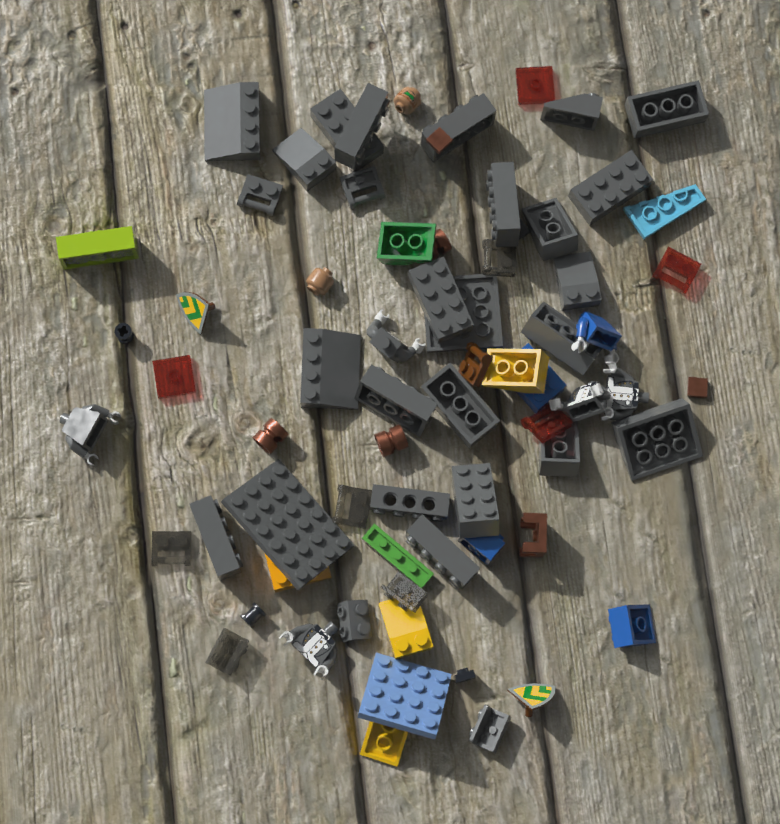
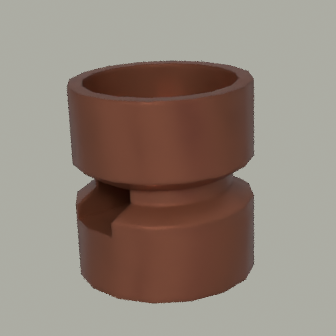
M441 229L436 230L432 261L437 259L439 254L443 255L452 250L449 239Z
M272 418L263 425L264 430H259L252 437L270 455L278 447L277 443H282L289 435Z
M399 424L389 428V432L381 431L374 434L383 457L393 454L395 449L401 451L409 447L405 434Z

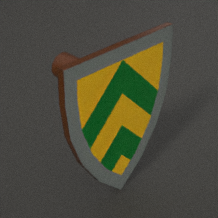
M192 292L176 294L184 317L199 334H202L208 311L214 310L215 304L213 302L208 303L201 296Z
M532 683L515 686L507 691L526 706L525 716L532 717L533 710L547 705L553 699L556 686Z

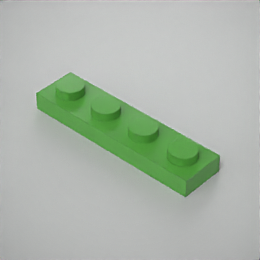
M375 523L362 537L363 541L420 589L434 575L432 571Z

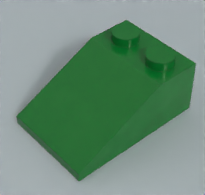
M381 222L377 259L384 265L432 262L437 225L432 223Z

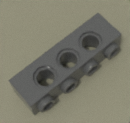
M373 484L370 510H373L374 514L385 515V512L393 513V516L404 517L405 514L412 515L414 519H418L423 514L425 517H430L432 521L443 522V519L448 517L450 493ZM393 497L396 503L393 506H388L385 503L386 498ZM411 499L415 502V506L407 508L404 502ZM426 502H432L434 509L428 511L423 505Z

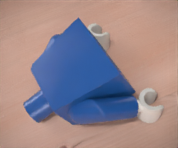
M583 312L576 325V338L578 341L572 344V351L578 349V353H581L587 348L586 342L610 351V354L604 357L605 362L613 361L617 363L619 356L615 350H617V343L622 335L604 318L589 312Z

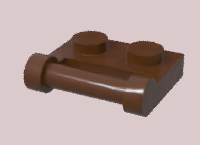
M469 342L466 345L467 353L459 365L458 372L473 386L480 387L492 362V357L488 353L481 351L476 343ZM475 356L479 358L480 364L474 359Z

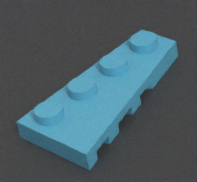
M695 184L673 191V193L639 202L636 205L626 206L623 208V211L644 240L704 203L706 198Z

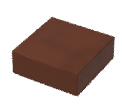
M439 127L426 139V142L440 154L453 142V139Z
M688 377L687 397L706 398L708 378Z

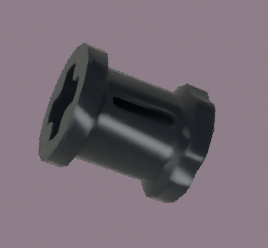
M120 323L115 327L114 333L120 343L128 344L133 340L134 334L128 324ZM124 331H127L128 334H124V336L122 337L120 333H124Z
M255 602L246 614L240 616L252 629L262 616H266L265 612Z

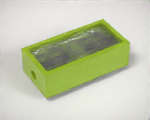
M132 226L56 237L58 259L64 270L139 259L137 240Z

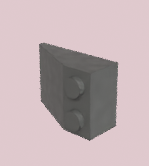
M584 93L544 103L540 120L594 131L599 119L603 97L595 93Z
M302 128L272 149L307 192L336 170V161Z
M557 198L522 208V213L533 242L543 261L578 251V234Z
M591 252L565 254L553 258L561 310L599 306L602 299Z
M539 416V475L578 477L580 467L578 421L573 422L571 418Z

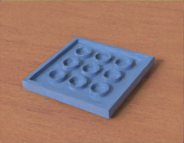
M376 653L357 718L435 740L452 674Z

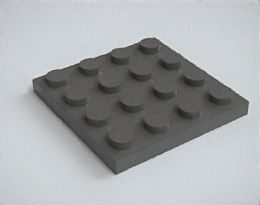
M497 273L453 276L473 321V330L437 345L424 315L427 353L465 351L466 345L469 342L476 343L479 349L503 348Z

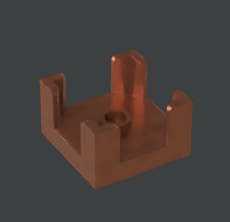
M523 513V517L520 518V528L535 529L533 530V541L535 542H524L523 547L519 550V557L543 558L547 551V514Z

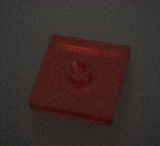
M552 66L515 69L518 105L544 104L555 101Z
M190 355L152 361L158 399L196 393Z

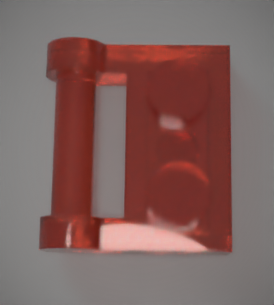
M668 246L652 277L660 278L686 294L702 264ZM663 267L686 278V282L683 283L662 272Z
M547 404L546 408L532 416H526L520 420L522 427L528 429L542 444L572 427L573 423L562 411L558 409L551 411L550 404ZM550 414V416L535 424L536 421Z

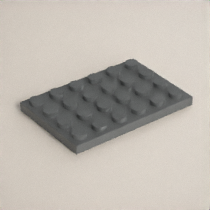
M279 459L221 501L224 507L297 590H300L354 547L353 542Z

